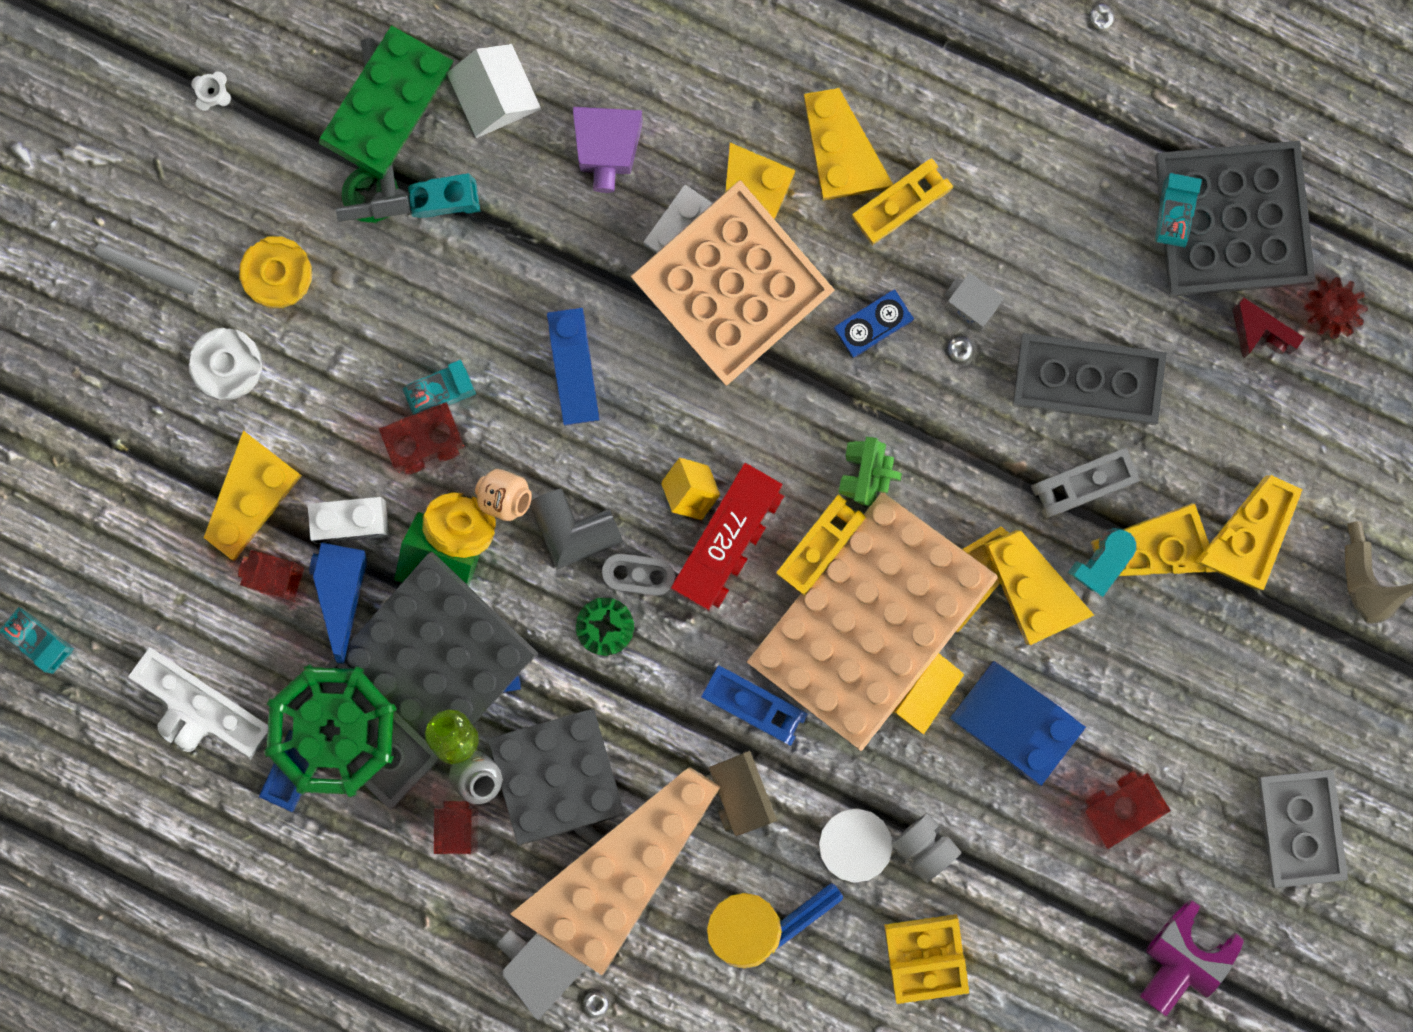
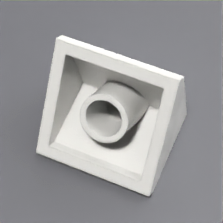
M512 44L475 49L447 73L476 138L541 110Z

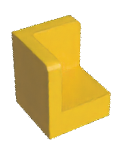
M679 457L662 480V487L672 513L702 520L720 497V492L710 467L702 463Z

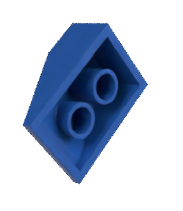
M995 661L990 664L949 718L1036 786L1043 785L1086 728L1053 701Z

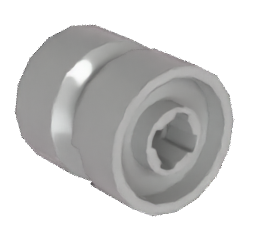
M928 813L917 819L891 843L904 859H912L914 861L912 869L925 883H928L940 874L961 854L959 848L949 837H941L939 835L941 828Z

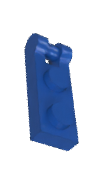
M720 665L717 666L701 696L706 701L789 746L793 744L796 738L793 734L799 723L803 724L808 716V713ZM777 710L787 715L781 727L771 723Z

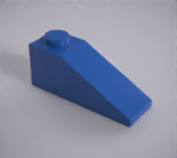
M583 308L548 312L547 319L563 424L566 426L600 421Z
M321 543L319 554L313 553L309 574L313 575L336 663L344 665L366 570L367 558L364 550Z

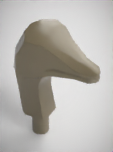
M1362 521L1351 522L1347 524L1351 544L1345 546L1348 593L1354 608L1366 623H1381L1393 617L1400 606L1409 597L1413 596V583L1395 587H1386L1379 584L1372 569L1371 542H1366Z

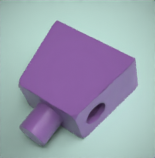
M573 107L580 171L594 173L593 191L612 193L615 190V174H631L643 123L642 110Z

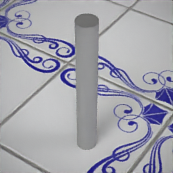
M100 242L96 247L95 256L193 296L199 290V282Z

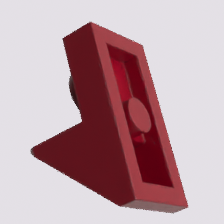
M1244 297L1233 308L1243 358L1252 352L1261 337L1266 340L1265 345L1278 354L1285 352L1288 355L1297 350L1305 338Z

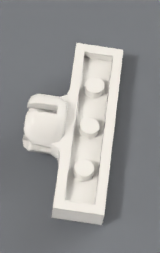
M150 647L128 676L130 681L168 706L166 714L157 725L158 731L168 742L171 743L174 740V743L177 744L176 747L183 751H193L201 739L209 734L217 737L251 760L267 737L268 725Z

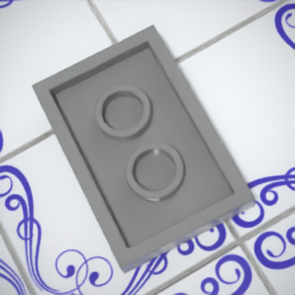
M1334 769L1258 777L1272 888L1348 880Z

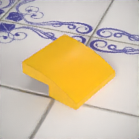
M957 914L884 925L896 1004L969 994L966 963L962 950Z

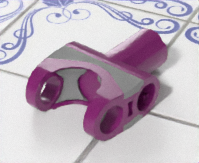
M1193 900L1186 902L1164 923L1146 950V953L1162 964V967L1142 992L1140 998L1166 1017L1189 986L1205 998H1208L1231 970L1244 943V939L1241 936L1233 933L1223 945L1220 943L1215 949L1209 951L1198 949L1192 940L1191 929L1195 922L1193 919L1199 911L1200 905Z

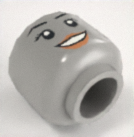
M469 751L461 754L455 759L450 768L449 778L452 787L463 800L471 804L487 803L496 797L501 789L503 781L501 770L488 755L480 751Z

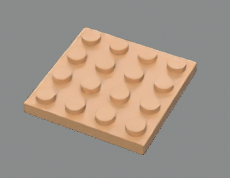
M741 180L736 182L630 276L725 386L730 384L835 291Z

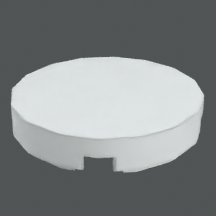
M226 328L211 330L199 338L193 345L190 353L189 373L195 385L210 397L219 400L237 399L249 393L258 383L262 371V357L256 343L241 331Z
M861 809L843 810L830 818L822 829L819 840L821 859L827 869L838 878L854 883L869 881L880 874L890 861L893 846L891 844V833L884 821L872 812Z

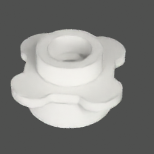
M222 72L197 76L192 80L191 85L198 98L196 106L200 110L207 111L210 106H227L230 103L231 96L226 92L225 87L227 78ZM210 88L214 89L213 94L208 93Z

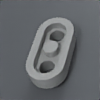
M615 554L606 560L602 569L605 583L611 589L622 592L662 596L671 590V586L675 581V574L671 565L662 559ZM622 566L628 570V575L625 579L619 580L615 578L614 571L617 567ZM655 571H659L664 575V580L659 585H655L650 581V575Z

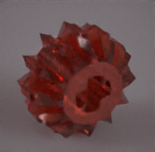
M1340 277L1332 279L1331 285L1326 280H1322L1318 283V290L1312 289L1308 292L1307 295L1313 302L1305 304L1304 310L1314 313L1307 320L1308 325H1313L1316 322L1320 324L1317 329V335L1321 336L1329 329L1331 339H1337L1341 332L1348 337L1354 333L1353 326L1360 327L1363 325L1364 320L1359 314L1367 312L1368 306L1358 303L1365 296V292L1360 291L1354 295L1352 292L1355 286L1354 281H1349L1343 287ZM1334 301L1338 303L1336 307H1342V312L1338 315L1334 314L1335 309L1331 311L1329 307Z

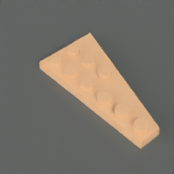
M691 767L687 768L510 915L603 975L721 787Z

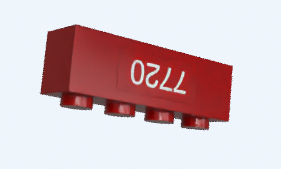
M745 462L671 586V591L707 612L710 611L712 606L719 609L729 592V589L724 587L731 574L738 577L748 560L747 557L743 556L744 551L749 543L756 546L766 529L761 524L767 512L775 514L785 496L779 493L783 484Z

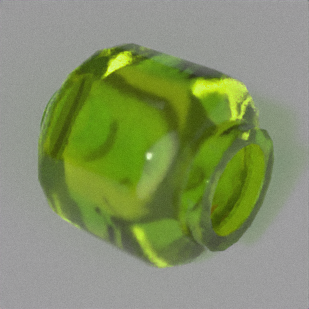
M448 709L439 712L431 718L425 730L426 743L437 758L447 764L462 763L469 759L477 750L479 743L478 732L467 716L458 710Z

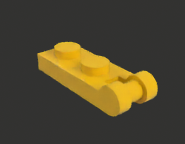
M933 158L927 160L852 214V219L872 246L954 188L947 178L943 179L938 173L937 169L939 167ZM923 179H926L932 187L926 193L918 184Z
M839 494L776 572V575L804 596L867 517L861 511L855 512L845 504L847 500ZM836 515L847 523L842 531L830 523Z

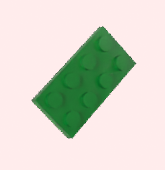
M391 25L321 135L319 144L383 179L440 88L448 71L451 70L454 61Z

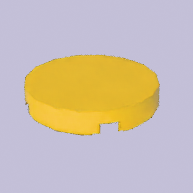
M268 236L253 246L251 245L245 251L240 262L239 279L245 292L257 304L267 308H285L297 303L307 293L312 281V266L306 252L296 242L282 236Z
M456 492L440 495L429 503L423 516L422 530L427 541L437 551L451 557L467 558L479 555L485 551L495 535V517L482 512L478 506L477 498L474 496L470 499L462 497L463 493Z
M748 893L732 895L719 903L710 915L707 927L708 941L715 954L728 965L743 969L755 967L765 962V959L771 953H774L779 946L782 933L780 918L771 904L758 895Z

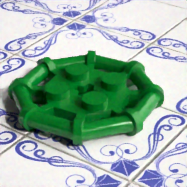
M312 664L304 666V671L273 699H268L266 704L269 706L267 746L263 751L265 757H269L297 788V793L301 795L305 793L347 794L350 798L357 795L356 791L387 763H392L394 758L391 755L394 712L397 709L395 704H390L364 675V669L358 666L355 669L313 667ZM319 682L348 684L343 694L322 693ZM310 685L313 697L306 701L298 710L287 706ZM356 688L376 710L365 713L355 703L352 696ZM283 713L293 717V733L291 741L281 744ZM379 718L376 748L368 744L369 721ZM328 720H334V726L340 727L341 731L340 735H334L333 741L329 742L326 740V735L321 734V727L326 726ZM296 748L300 755L306 759L309 766L305 774L288 757L285 751ZM363 751L373 755L351 776L348 765ZM318 767L339 768L342 779L313 777Z

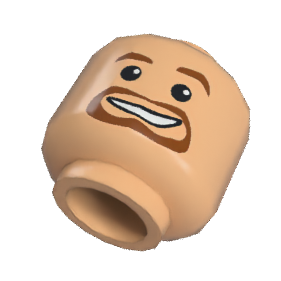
M494 469L486 476L481 477L475 488L478 506L481 511L503 521H512L517 517H521L526 513L531 503L532 494L527 481L523 477L503 469Z

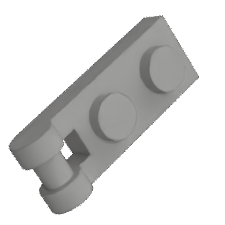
M1123 448L1032 485L1031 488L1035 496L1039 495L1044 507L1041 509V512L1046 520L1138 483L1140 479L1127 448ZM1062 486L1067 499L1057 502L1052 489Z

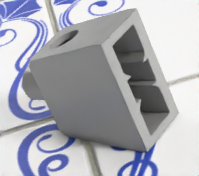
M510 929L496 944L512 960L501 972L537 1020L543 1016L587 967L586 964L539 933H536L526 943Z

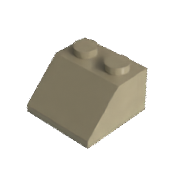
M750 751L708 767L711 774L705 777L721 787L716 796H720L724 809L719 810L718 814L725 832L733 830L736 837L777 821Z

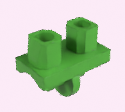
M867 436L865 441L848 442L845 455L846 461L861 464L859 477L842 476L839 487L840 494L854 499V501L865 507H870L876 500L877 492L888 493L890 481H901L902 473L892 470L894 457L884 456L886 450L885 443L879 442L877 438Z

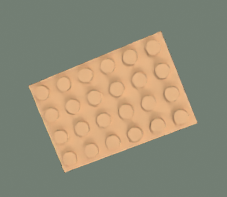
M880 493L865 512L866 519L805 596L803 594L799 595L747 661L756 671L860 751L864 749L998 579L995 573L885 493Z

